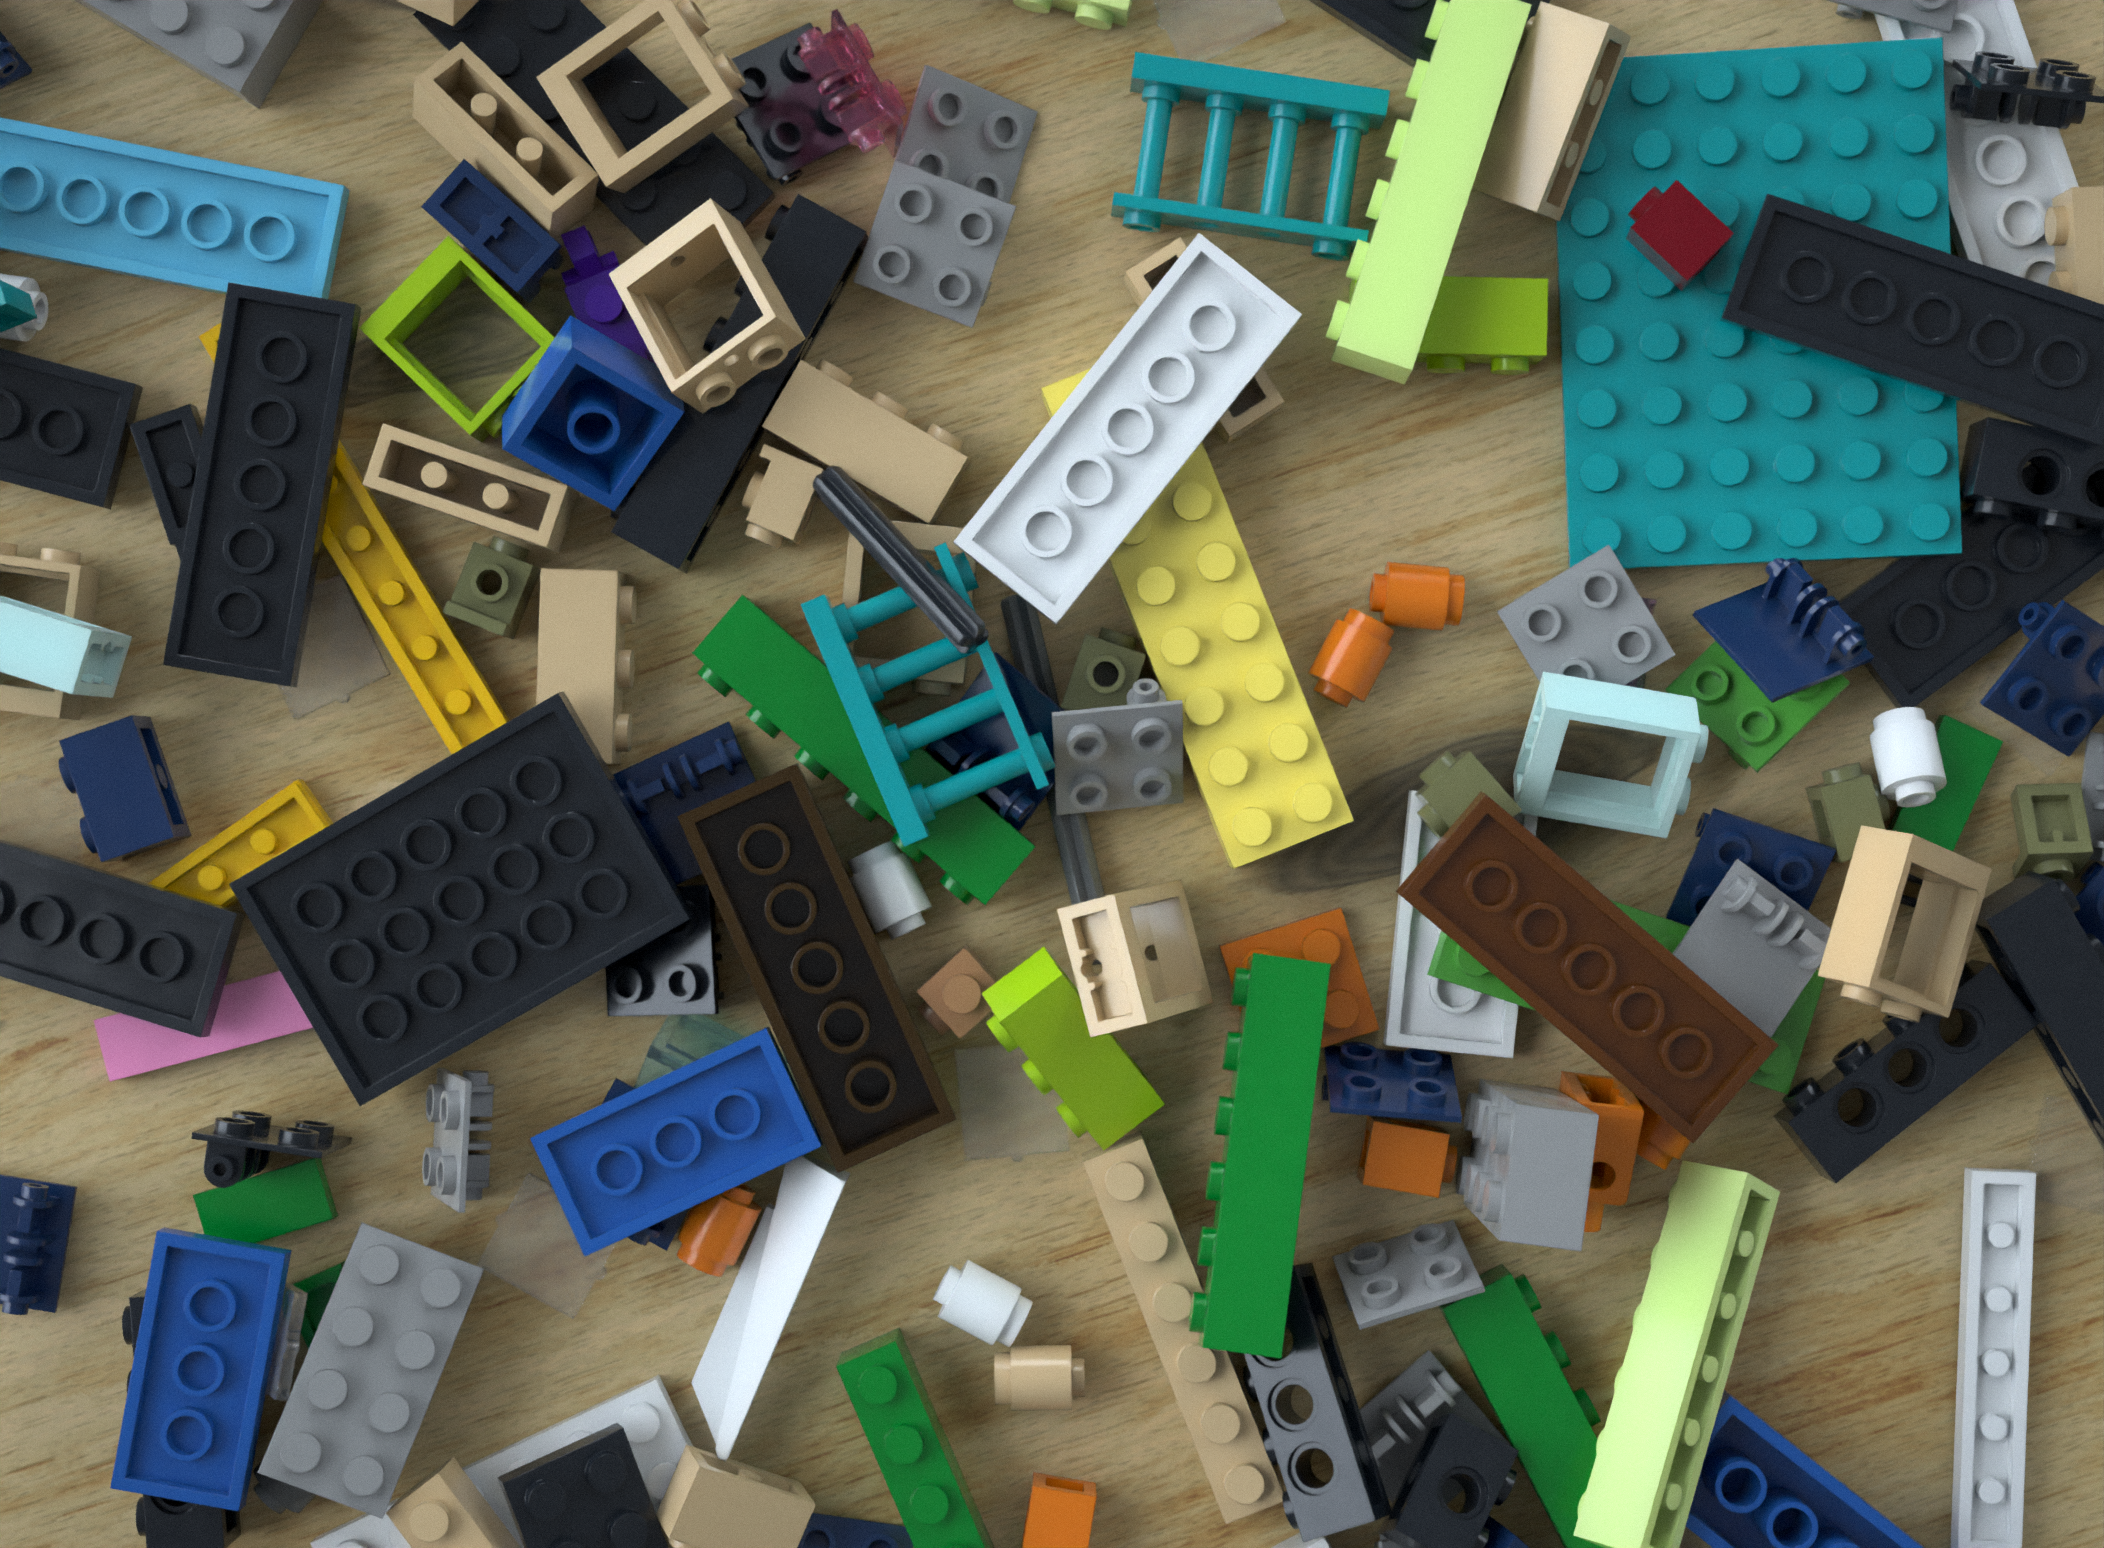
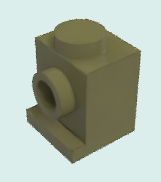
M493 536L489 547L473 542L451 600H447L443 613L503 637L514 639L540 575L541 568L525 562L530 550L496 536ZM496 571L502 578V587L496 594L487 595L482 590V581L487 573Z
M1860 762L1822 771L1824 783L1805 788L1820 843L1836 849L1831 862L1842 863L1852 859L1861 825L1885 829L1884 821L1890 819V808L1886 795H1881L1879 784L1873 785L1871 774L1862 773Z

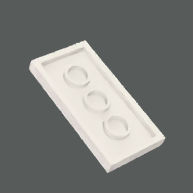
M1409 791L1399 887L1440 840L1417 815V812L1424 806L1415 796L1417 791ZM1518 813L1514 818L1536 836L1538 816ZM1398 894L1383 1043L1388 1046L1513 1058L1519 1005L1427 975L1441 930Z

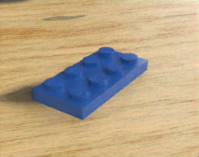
M769 1027L530 1138L584 1257L823 1145Z
M166 1227L156 1232L111 1489L238 1512L246 1506L292 1250Z

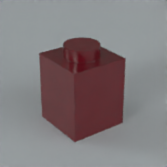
M1676 180L1664 193L1654 186L1633 207L1628 216L1635 223L1630 227L1626 239L1674 285L1683 291L1727 246L1734 233Z

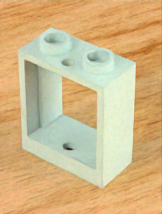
M0 595V672L69 694L113 698L132 636Z
M1543 672L1513 774L1514 800L1522 809L1519 813L1667 838L1675 814L1684 815L1689 803L1691 780L1687 776L1692 762L1700 764L1707 748L1708 727L1707 725L1700 724L1696 698ZM1569 720L1667 736L1651 786L1555 770Z

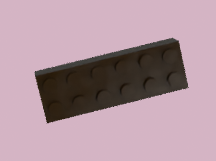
M799 763L677 816L837 1173L956 1120L953 1106L879 941L870 925Z

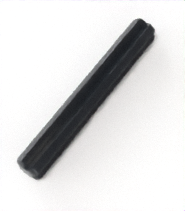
M828 466L822 474L816 475L812 485L816 490L817 497L959 652L964 654L972 653L978 646L986 642L989 633L985 622L841 467Z

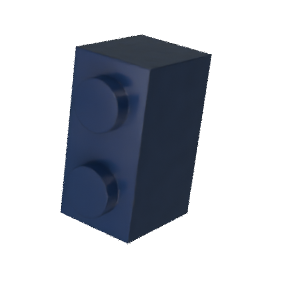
M131 715L59 740L64 755L59 758V770L68 790L78 795L85 817L80 818L82 837L88 849L93 854L98 853L101 862L121 861L192 836L151 717Z

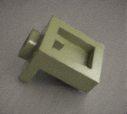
M2081 783L2016 785L2010 795L2020 854L2012 866L2014 880L2028 871L2053 878L2054 880L2061 879L2064 883L2078 877L2093 854Z

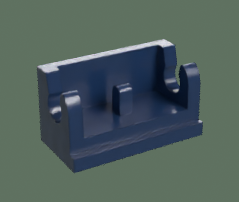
M465 159L462 160L421 206L435 221L527 303H530L541 291V285L538 282L544 273L550 268L557 270L562 265L563 257L558 252L562 246Z

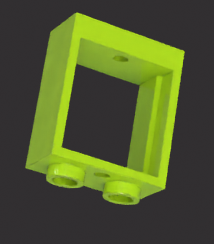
M449 235L359 327L470 436L480 442H483L489 435L494 439L502 435L503 413L555 338ZM467 276L541 346L476 414L402 344Z

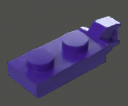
M585 225L562 234L561 237L574 268L562 272L561 275L566 285V288H564L576 318L656 365L609 276V273L621 265L615 252L611 251L600 256L589 230L587 231Z

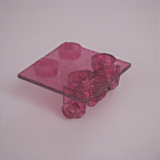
M835 9L831 13L830 32L823 34L820 27H814L799 36L797 41L802 49L798 55L815 83L825 79L818 86L821 95L830 94L847 84L851 85L850 88L835 96L828 103L831 112L841 110L836 113V119L846 134L850 145L858 144L861 151L867 153L884 143L891 156L895 158L901 142L902 132L904 131L901 117L907 114L905 104L891 80L886 79L880 83L868 61L874 58V53L860 26L856 22L847 26L838 9Z

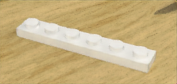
M1965 1167L1950 1548H2022L2036 1173L2030 1170Z

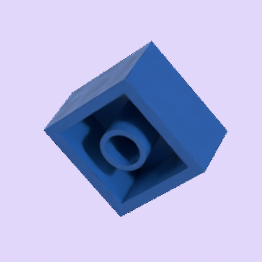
M570 315L503 413L502 449L615 511L685 412L684 402L671 393L657 365Z

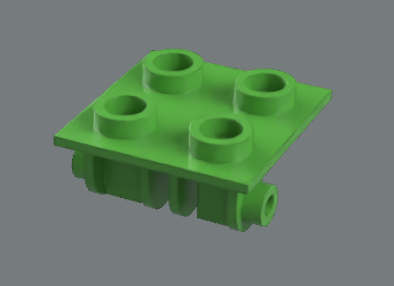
M1715 641L1665 690L1667 693L1696 698L1699 721L1703 725H1707L1708 729L1730 748L1728 754L1739 766L1745 770L1750 766L1758 773L1850 684V681L1840 674L1772 703Z

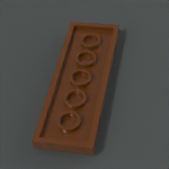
M1483 792L1478 794L1396 890L1407 902L1693 1144L1778 1047V1044Z

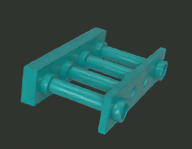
M1135 52L1130 92L1142 93L1141 100L1147 103L1134 194L1114 192L1111 217L1123 218V227L1141 232H1160L1161 224L1310 246L1312 247L1313 256L1334 261L1349 260L1350 253H1353L1358 239L1367 242L1369 230L1348 227L1361 137L1369 133V128H1381L1387 115L1390 90ZM1180 99L1205 103L1204 109L1210 112L1197 204L1159 199L1172 107L1179 106ZM1243 109L1267 112L1268 120L1273 122L1260 214L1222 208L1235 117L1241 116ZM1306 118L1331 122V130L1336 132L1323 223L1285 218L1298 126L1305 125Z
M946 542L934 547L942 566L941 569L936 571L975 612L967 592L977 589L979 586L965 553L961 552L952 556ZM898 586L849 608L846 607L845 603L833 607L830 598L825 594L800 604L904 847L930 836L926 823L936 819L934 812L1027 772H1030L1037 790L1049 785L1044 772L1056 768L1041 731L1028 736L988 640L978 646L972 653L964 654L959 652L945 637L875 668H872L870 663L859 667L849 645L850 642L859 639L857 632L918 607L903 589ZM976 652L979 653L993 685L992 689L898 728L896 723L884 727L874 704L885 699L883 692ZM1005 713L1019 748L926 788L921 783L912 787L909 786L900 765L901 762L911 759L909 752L997 714Z

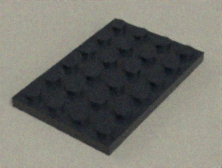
M564 691L553 695L229 884L359 1106L366 1104L694 916Z

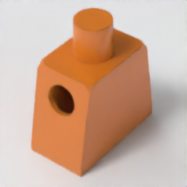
M1561 1071L1559 1091L1599 1115L1584 1232H1598L1601 1230L1604 1205L1621 1206L1627 1202L1644 1110L1634 1093L1615 1077Z

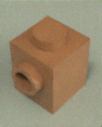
M966 944L918 988L916 992L925 1001L917 1009L940 1035L943 1036L951 1029L961 1039L992 1011L982 993L999 981V979Z

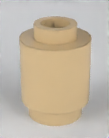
M1071 1345L1011 1346L1010 1352H995V1405L1011 1404V1411L1072 1410V1397H1085L1084 1358H1071Z

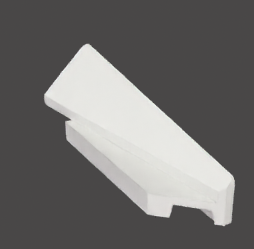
M807 1154L785 1164L776 1205L769 1203L765 1209L691 1382L716 1443L717 1457L724 1461H727L850 1175L847 1171L837 1173L833 1165Z

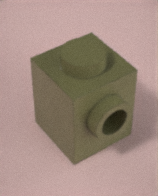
M1101 627L1098 638L1085 634L1061 708L1070 711L1127 705V693L1138 680L1146 658V654L1134 651L1137 639Z
M1447 750L1419 775L1425 782V785L1415 793V796L1424 806L1417 812V815L1439 839L1442 838L1480 792L1488 795L1513 818L1522 811L1471 751L1461 752L1454 758Z

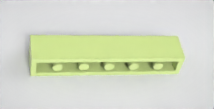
M1436 0L1424 36L1436 40L1429 62L1417 58L1405 97L1417 101L1410 122L1397 119L1385 154L1386 157L1397 160L1390 182L1377 179L1365 215L1377 220L1370 243L1357 240L1345 276L1357 280L1350 304L1340 300L1337 301L1325 336L1337 341L1331 361L1404 385L1409 378L1532 6L1531 4L1519 0H1450L1449 2Z
M1682 1160L1677 1181L1673 1184L1669 1193V1208L1661 1236L1652 1251L1651 1270L1642 1301L1633 1316V1332L1624 1363L1618 1370L1615 1378V1393L1605 1428L1601 1431L1597 1440V1455L1589 1483L1579 1501L1578 1520L1573 1534L1576 1537L1604 1548L1680 1547L1780 1195V1191L1748 1172Z

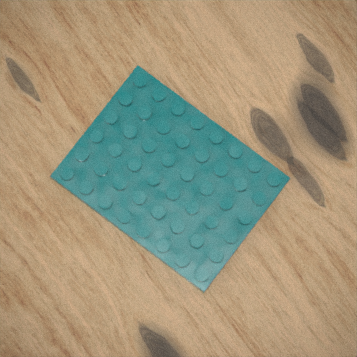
M1943 37L1623 57L1560 221L1556 220L1569 568L1607 545H1610L1624 570L1764 564L1772 562L1776 558L1786 560L1797 558L1801 562L1962 554L1957 402L1955 399L1720 321L1767 194L1951 254ZM1676 180L1734 233L1727 246L1683 291L1674 285L1626 239L1630 227L1635 223L1628 216L1633 207L1654 186L1664 193Z

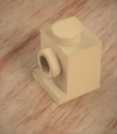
M764 444L759 456L769 466L765 474L759 471L754 473L745 492L742 506L750 509L746 518V521L749 523L744 535L776 549H780L784 539L799 545L818 500L816 490L812 485L816 475L822 474L825 470Z

